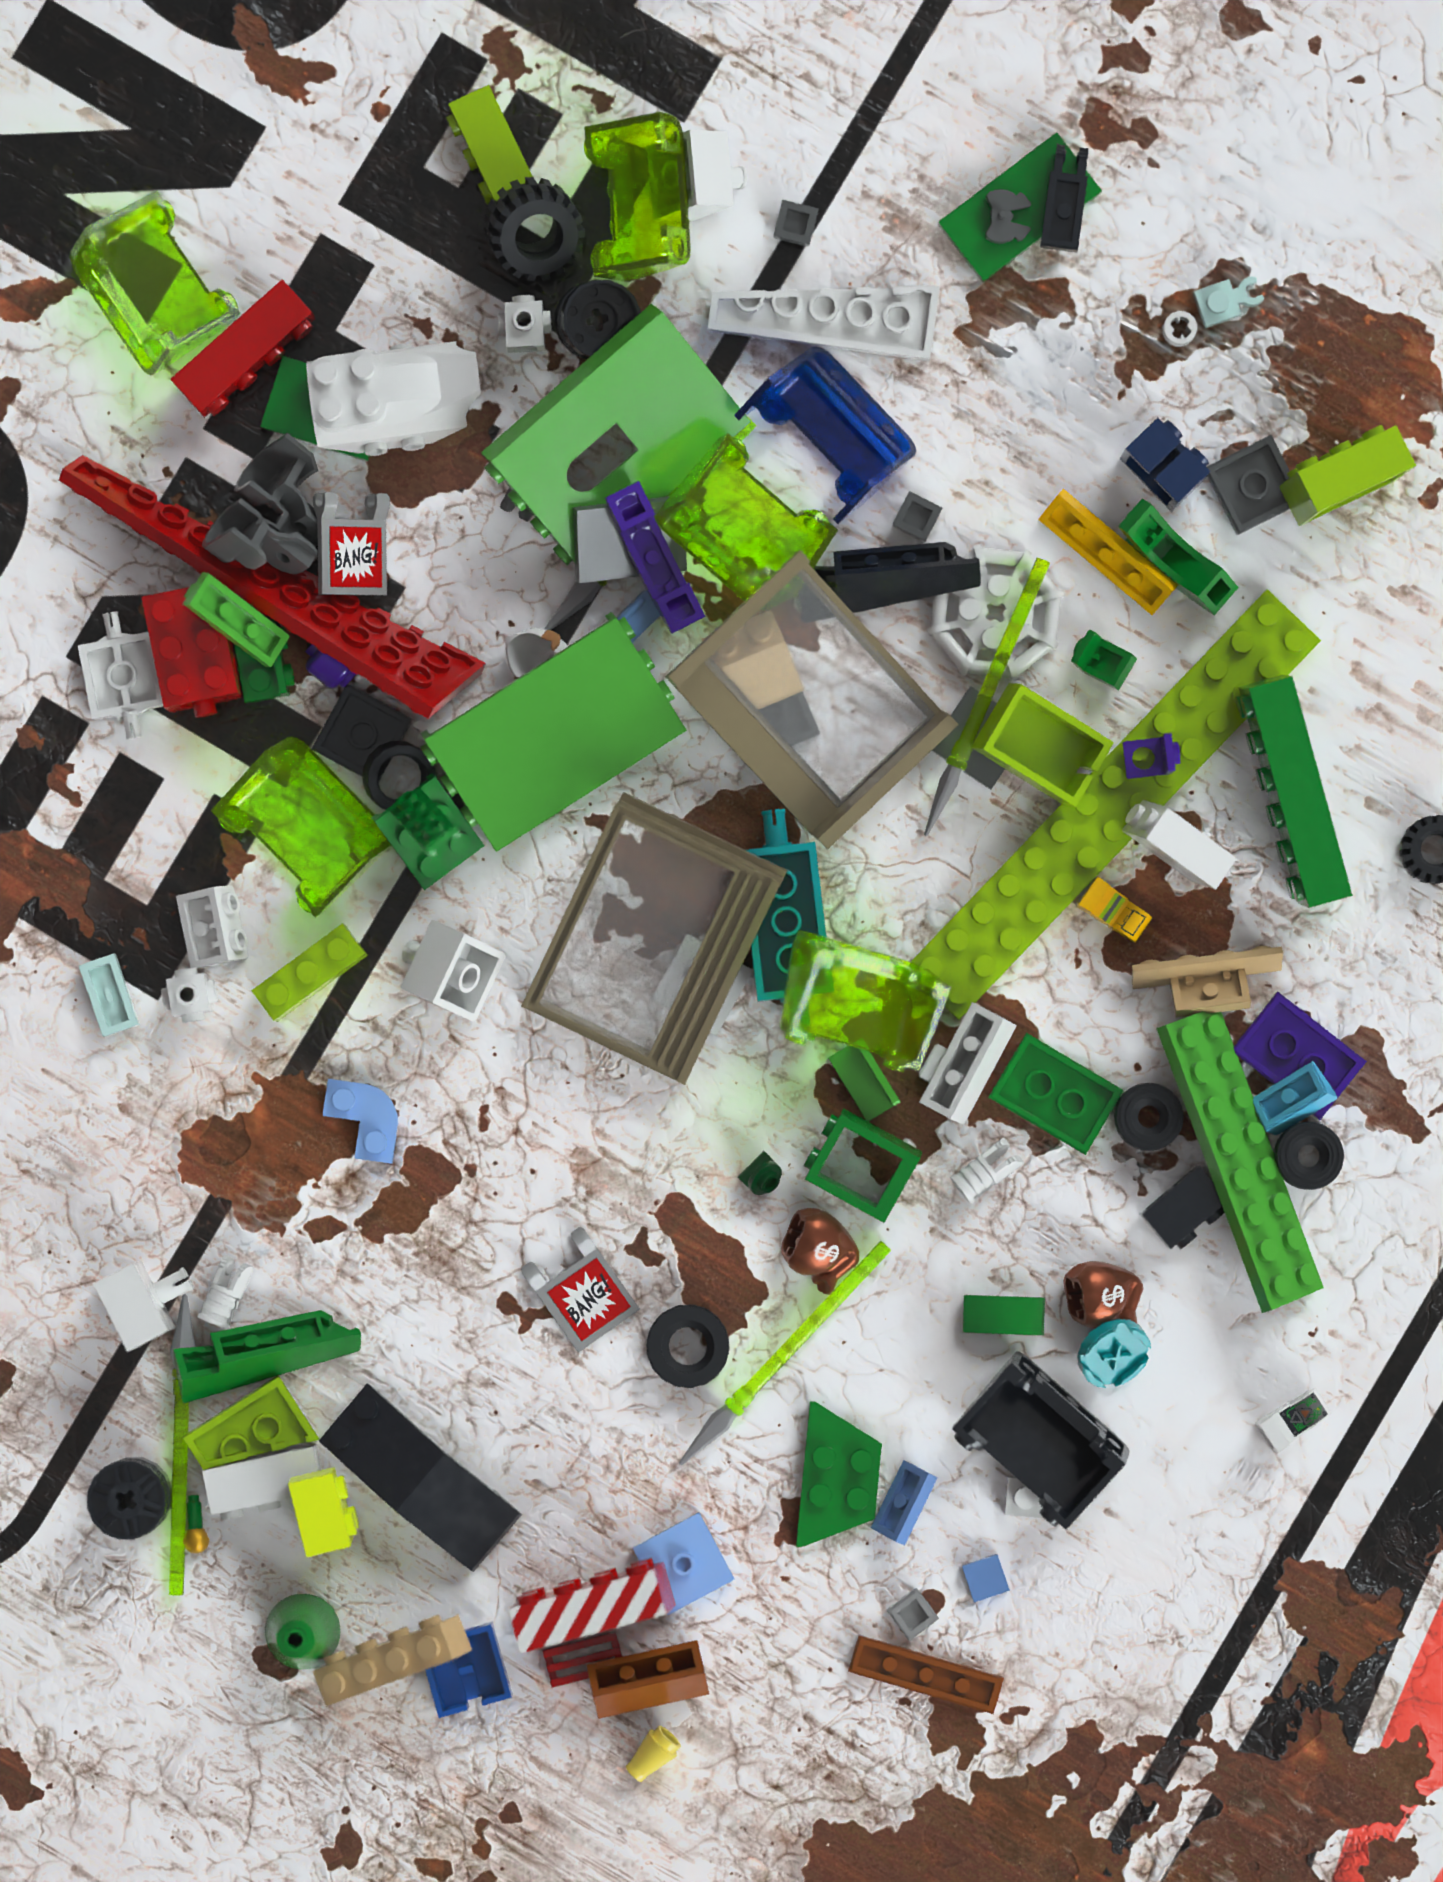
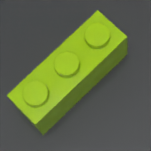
M489 84L448 103L451 115L447 116L446 120L454 137L462 135L467 145V148L462 150V153L470 170L478 169L483 179V182L479 183L478 187L486 204H489L491 199L498 201L500 197L497 192L502 187L506 191L511 189L510 182L518 180L520 184H525V177H533Z
M342 923L251 991L272 1020L278 1022L368 956V954L348 927Z

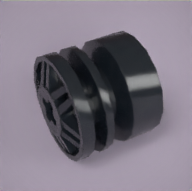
M591 280L570 288L559 300L554 314L555 331L560 343L571 354L587 360L639 315L641 310L635 296L625 286L611 280ZM592 310L595 316L601 315L603 323L597 325L598 331H596L593 325H587L586 319L592 317Z
M125 1457L105 1466L93 1477L87 1491V1509L92 1522L104 1534L117 1540H134L149 1534L167 1518L173 1504V1488L168 1475L157 1463L143 1457ZM131 1490L135 1494L132 1500L136 1503V1506L130 1505L124 1508L121 1505L124 1499L120 1496V1492L125 1494Z

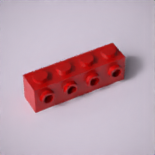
M282 279L170 380L204 418L209 413L215 416L228 405L230 401L227 397L237 388L243 391L256 380L257 375L255 372L265 363L271 366L277 362L285 353L283 347L293 338L299 341L312 330L313 325L311 322L316 318L313 312Z

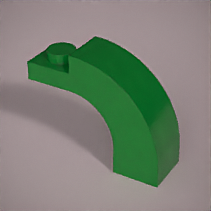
M1143 498L1119 524L1118 528L1127 537L1125 539L1127 543L1178 585L1176 589L1215 616L1239 588L1222 567L1189 545L1170 527L1154 506Z

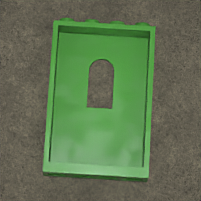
M650 304L484 449L481 454L489 462L484 467L485 470L498 484L503 480L512 490L507 496L521 512L526 508L535 517L530 521L531 525L544 539L548 535L551 536L557 544L553 551L568 566L571 562L575 564L573 507L606 504L605 497L637 481L640 482L648 499L666 497L751 421L663 311ZM616 423L638 450L589 491L573 489L567 480L569 465Z

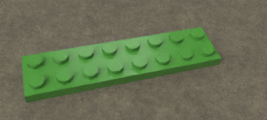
M1202 1011L1156 1028L1261 1312L1272 1311L1323 1289L1322 1281L1284 1179L1278 1170L1267 1133L1255 1111L1254 1098L1238 1055L1235 1054L1234 1045L1222 1012L1208 1013Z

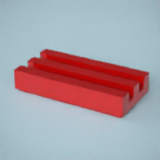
M616 1631L543 1650L552 1688L589 1679L587 1670L560 1677L557 1676L556 1671L610 1657H622ZM611 1642L612 1649L554 1663L553 1656Z

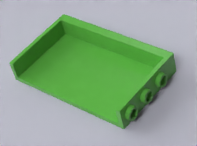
M610 612L605 615L608 620L606 623L435 732L429 734L426 729L420 733L426 742L420 748L430 764L433 766L439 762L446 773L440 778L452 797L459 793L466 804L460 809L472 828L479 824L496 852L687 731L670 704V701L675 699L664 680L657 683L650 672L655 668L651 658L644 648L637 651L630 639L636 635L625 617L618 620Z

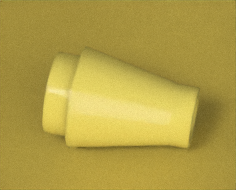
M661 1725L655 1730L650 1729L632 1760L626 1765V1769L636 1780L642 1782L647 1776L677 1757L676 1751L681 1747V1744L668 1729Z

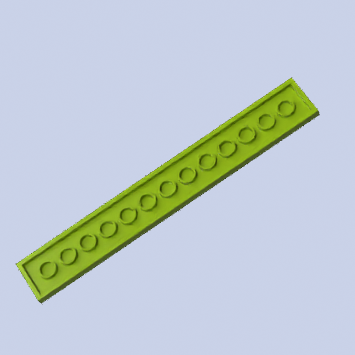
M1266 589L1104 759L1098 771L1090 773L1089 776L1093 780L1077 807L1061 804L904 969L952 1015L960 1020L968 1011L971 1003H976L1130 842L1132 838L1122 830L1127 824L1125 819L1132 807L1140 804L1142 800L1164 806L1246 720V717H1240L1235 697L1241 695L1239 687L1279 675H1289L1321 642V639ZM1172 733V741L1178 742L1181 762L1175 765L1176 771L1169 775L1127 779L1122 743L1124 741L1159 738L1163 734ZM1141 747L1134 751L1132 761L1137 768L1148 769L1154 763V754L1150 749Z

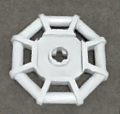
M978 544L972 546L973 550L963 558L972 559L976 557L979 559L981 585L950 593L959 598L957 620L947 623L946 614L949 593L933 596L930 627L927 628L928 635L935 638L960 669L958 673L963 676L966 674L1010 678L1011 681L1019 680L1020 674L1050 650H1056L1059 645L1057 633L1061 598L1064 597L1063 590H1058L1031 556L1032 552L1028 550L1018 552L982 548ZM985 563L1017 567L1012 576L988 574ZM1023 570L1043 595L1034 598L1029 595L1018 581ZM992 603L996 607L1001 604L1005 608L1002 613L1004 617L1002 622L999 623L996 619L990 622L985 616L989 613L987 608L989 604ZM1046 603L1043 632L1040 633L1032 628L1034 606ZM960 629L973 646L968 655L948 631ZM1028 636L1037 641L1018 658L1013 659L1011 649ZM979 650H993L1003 653L1005 663L976 660L975 657Z

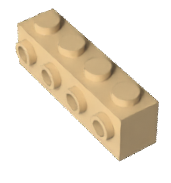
M439 1614L418 1622L420 1629L413 1632L409 1631L408 1626L386 1634L388 1641L378 1644L376 1638L355 1646L357 1653L349 1656L346 1655L345 1650L324 1657L326 1665L313 1670V1674L325 1705L329 1706L448 1662L472 1651L459 1614L445 1620H441Z

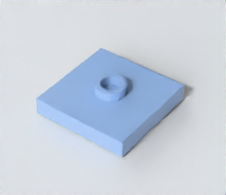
M700 1512L633 1547L638 1560L652 1558L654 1564L664 1561L676 1604L667 1613L668 1615L735 1580Z

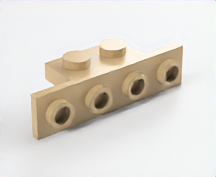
M1258 946L1252 950L1241 952L1224 950L1214 955L1201 957L1185 955L1177 960L1161 962L1158 960H1146L1140 964L1132 965V989L1170 985L1176 1018L1191 1016L1202 1011L1217 1013L1249 1009L1251 1007V999L1246 975L1282 971V946L1272 948L1270 946Z

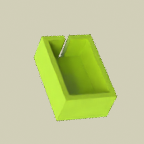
M1379 425L1363 433L1362 437L1353 441V446L1349 440L1331 448L1329 453L1319 458L1320 461L1317 456H1313L1299 463L1295 469L1286 473L1289 479L1280 485L1279 488L1299 527L1397 481L1405 473L1416 467L1397 425L1387 430H1384L1383 426Z
M1008 683L971 748L1057 802L1066 806L1077 807L1093 780L1088 774L1076 773L1080 767L1084 770L1097 772L1114 742L1024 685Z

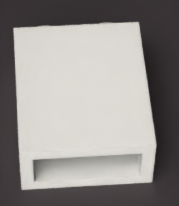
M1142 800L1140 804L1133 806L1126 816L1125 822L1127 824L1122 831L1192 882L1216 890L1237 860L1235 856L1168 807Z

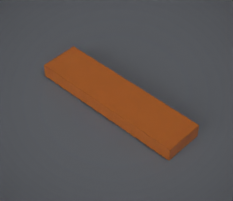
M858 1634L848 1672L993 1715L1004 1677L860 1634Z

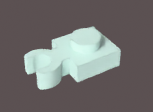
M1250 276L1245 278L1239 287L1234 289L1230 280L1227 279L1194 291L1193 296L1205 329L1240 317L1242 313L1239 305L1255 307L1261 304L1264 300L1263 295L1251 298L1246 294V287L1256 284L1258 281L1257 277Z

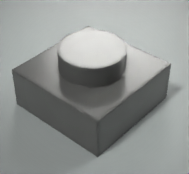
M782 199L773 238L809 247L819 208Z
M909 491L892 526L926 542L943 508Z

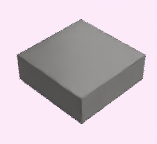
M917 1587L886 1609L909 1641L939 1620L938 1615Z

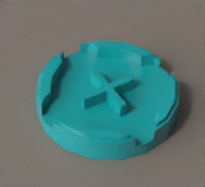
M1115 1319L1104 1322L1093 1329L1082 1341L1077 1353L1078 1367L1087 1381L1097 1387L1106 1388L1105 1385L1114 1384L1115 1387L1123 1385L1135 1378L1146 1366L1149 1359L1147 1353L1149 1348L1151 1349V1341L1142 1327L1132 1320Z

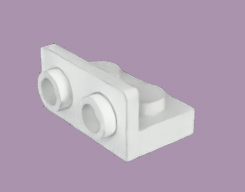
M232 885L210 887L176 896L190 968L197 967V969L229 961L247 959V938L241 926L239 899Z

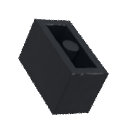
M1195 1166L1139 1213V1215L1168 1249H1172L1177 1245L1181 1250L1197 1237L1194 1230L1204 1221L1211 1225L1225 1212L1213 1181L1200 1166Z

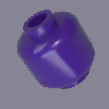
M312 644L305 650L310 656L306 662V670L329 689H333L338 685L344 688L356 675L339 661L320 652Z

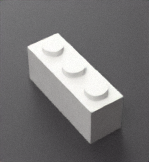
M972 1002L919 1102L964 1125L1017 1025Z
M316 1445L202 1470L211 1515L221 1514V1519L227 1520L244 1516V1508L258 1506L259 1512L281 1508V1500L291 1499L288 1486L290 1477L321 1470Z

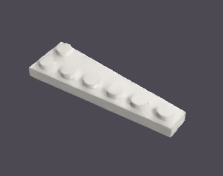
M940 286L712 292L707 331L930 361Z

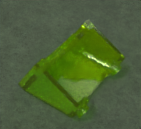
M158 190L87 226L70 252V260L76 274L137 364L148 375H154L232 324L241 314L237 301L231 293L219 288L212 292L208 290L170 234L174 227L175 211L172 205L162 198Z
M727 433L718 438L665 501L655 515V520L662 531L745 601L798 550H801L811 561L808 564L814 569L838 529L829 522L825 514L818 510H802L795 513L744 468L749 460L746 446L742 441ZM796 575L760 610H769L795 597L804 582Z
M292 736L265 750L211 809L225 830L232 833H244L250 830L300 881L295 888L297 903L303 910L311 913L315 918L324 913L391 847V844L371 818L375 814L308 745Z
M798 930L792 944L780 1029L785 1032L784 1038L800 1045H806L807 1040L815 1041L816 1037L875 1052L884 1059L883 1065L892 1070L904 1072L905 1068L920 1071L951 987L929 969L914 962Z

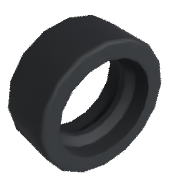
M390 741L378 746L368 756L363 767L362 783L367 795L380 808L386 810L396 803V799L384 794L378 783L380 768L389 758L407 756L413 759L418 764L421 772L420 784L426 781V777L431 773L437 778L435 766L430 764L422 749L406 741Z

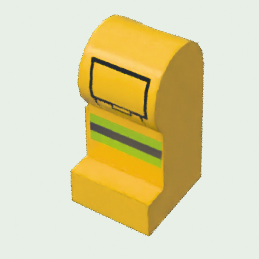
M1099 877L1094 879L1076 905V907L1136 943L1152 920L1148 913L1127 900V897Z

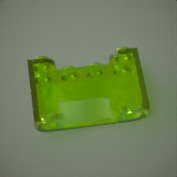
M655 112L584 127V152L586 157L597 167L608 169L609 174L607 190L610 197V231L613 241L604 240L595 244L591 253L594 276L621 282H631L685 265L690 258L691 244L684 136L678 119L671 114Z

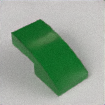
M964 1295L963 1333L1044 1335L1045 1297Z

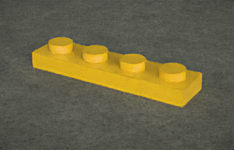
M1064 488L1038 518L1039 521L1152 616L1178 586Z

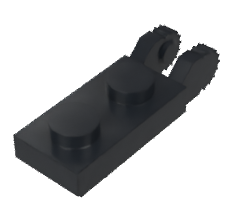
M1057 144L1053 171L1050 172L1040 248L1076 253L1078 251L1088 176H1085L1089 148L1080 147L1076 158V174L1062 173L1063 163L1066 159L1065 145Z

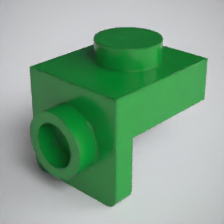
M1088 630L1085 637H1082L1076 643L1071 662L1082 673L1118 691L1137 661V658L1132 653L1102 639L1092 630Z

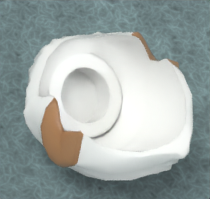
M533 627L518 634L509 635L506 637L505 642L508 667L514 679H518L568 647V645L561 640L558 633Z

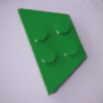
M810 1401L796 1547L807 1546L875 1519L882 1443L816 1401Z

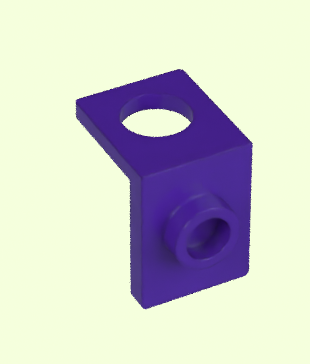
M1172 733L1163 734L1159 738L1124 741L1122 743L1127 779L1169 775L1176 771L1175 765L1181 762L1179 744L1172 741ZM1145 747L1153 752L1154 763L1150 768L1139 769L1134 765L1132 756L1136 749Z

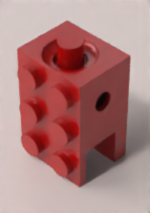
M189 587L143 596L141 599L163 707L170 713L193 708L195 718L217 714L216 703L244 698L233 643L183 605L186 599L184 595Z

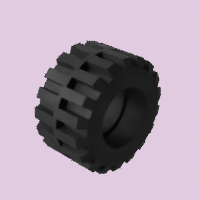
M525 177V184H520L518 180L510 182L512 188L506 191L502 187L497 192L500 197L498 201L491 199L488 204L492 213H485L484 222L487 228L484 229L490 248L505 270L509 269L511 274L517 278H520L523 274L527 281H535L536 275H540L544 281L551 279L550 273L554 271L559 276L565 272L562 267L563 265L568 263L572 266L577 260L573 255L574 251L581 253L583 244L579 238L585 237V229L581 225L583 220L568 194H565L559 185L555 184L552 186L547 179L541 178L539 184L534 177ZM537 214L553 217L552 227L542 240L532 244H523L515 241L518 227L528 217Z

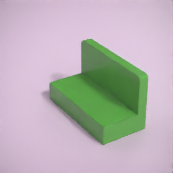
M859 1038L828 1058L866 1121L869 1122L900 1103V1100L862 1038Z

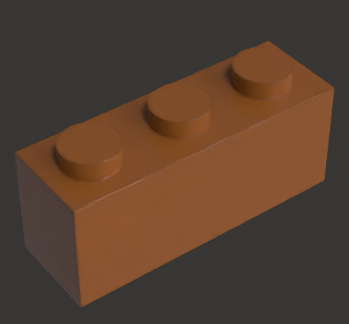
M698 1640L586 1664L598 1719L709 1695Z

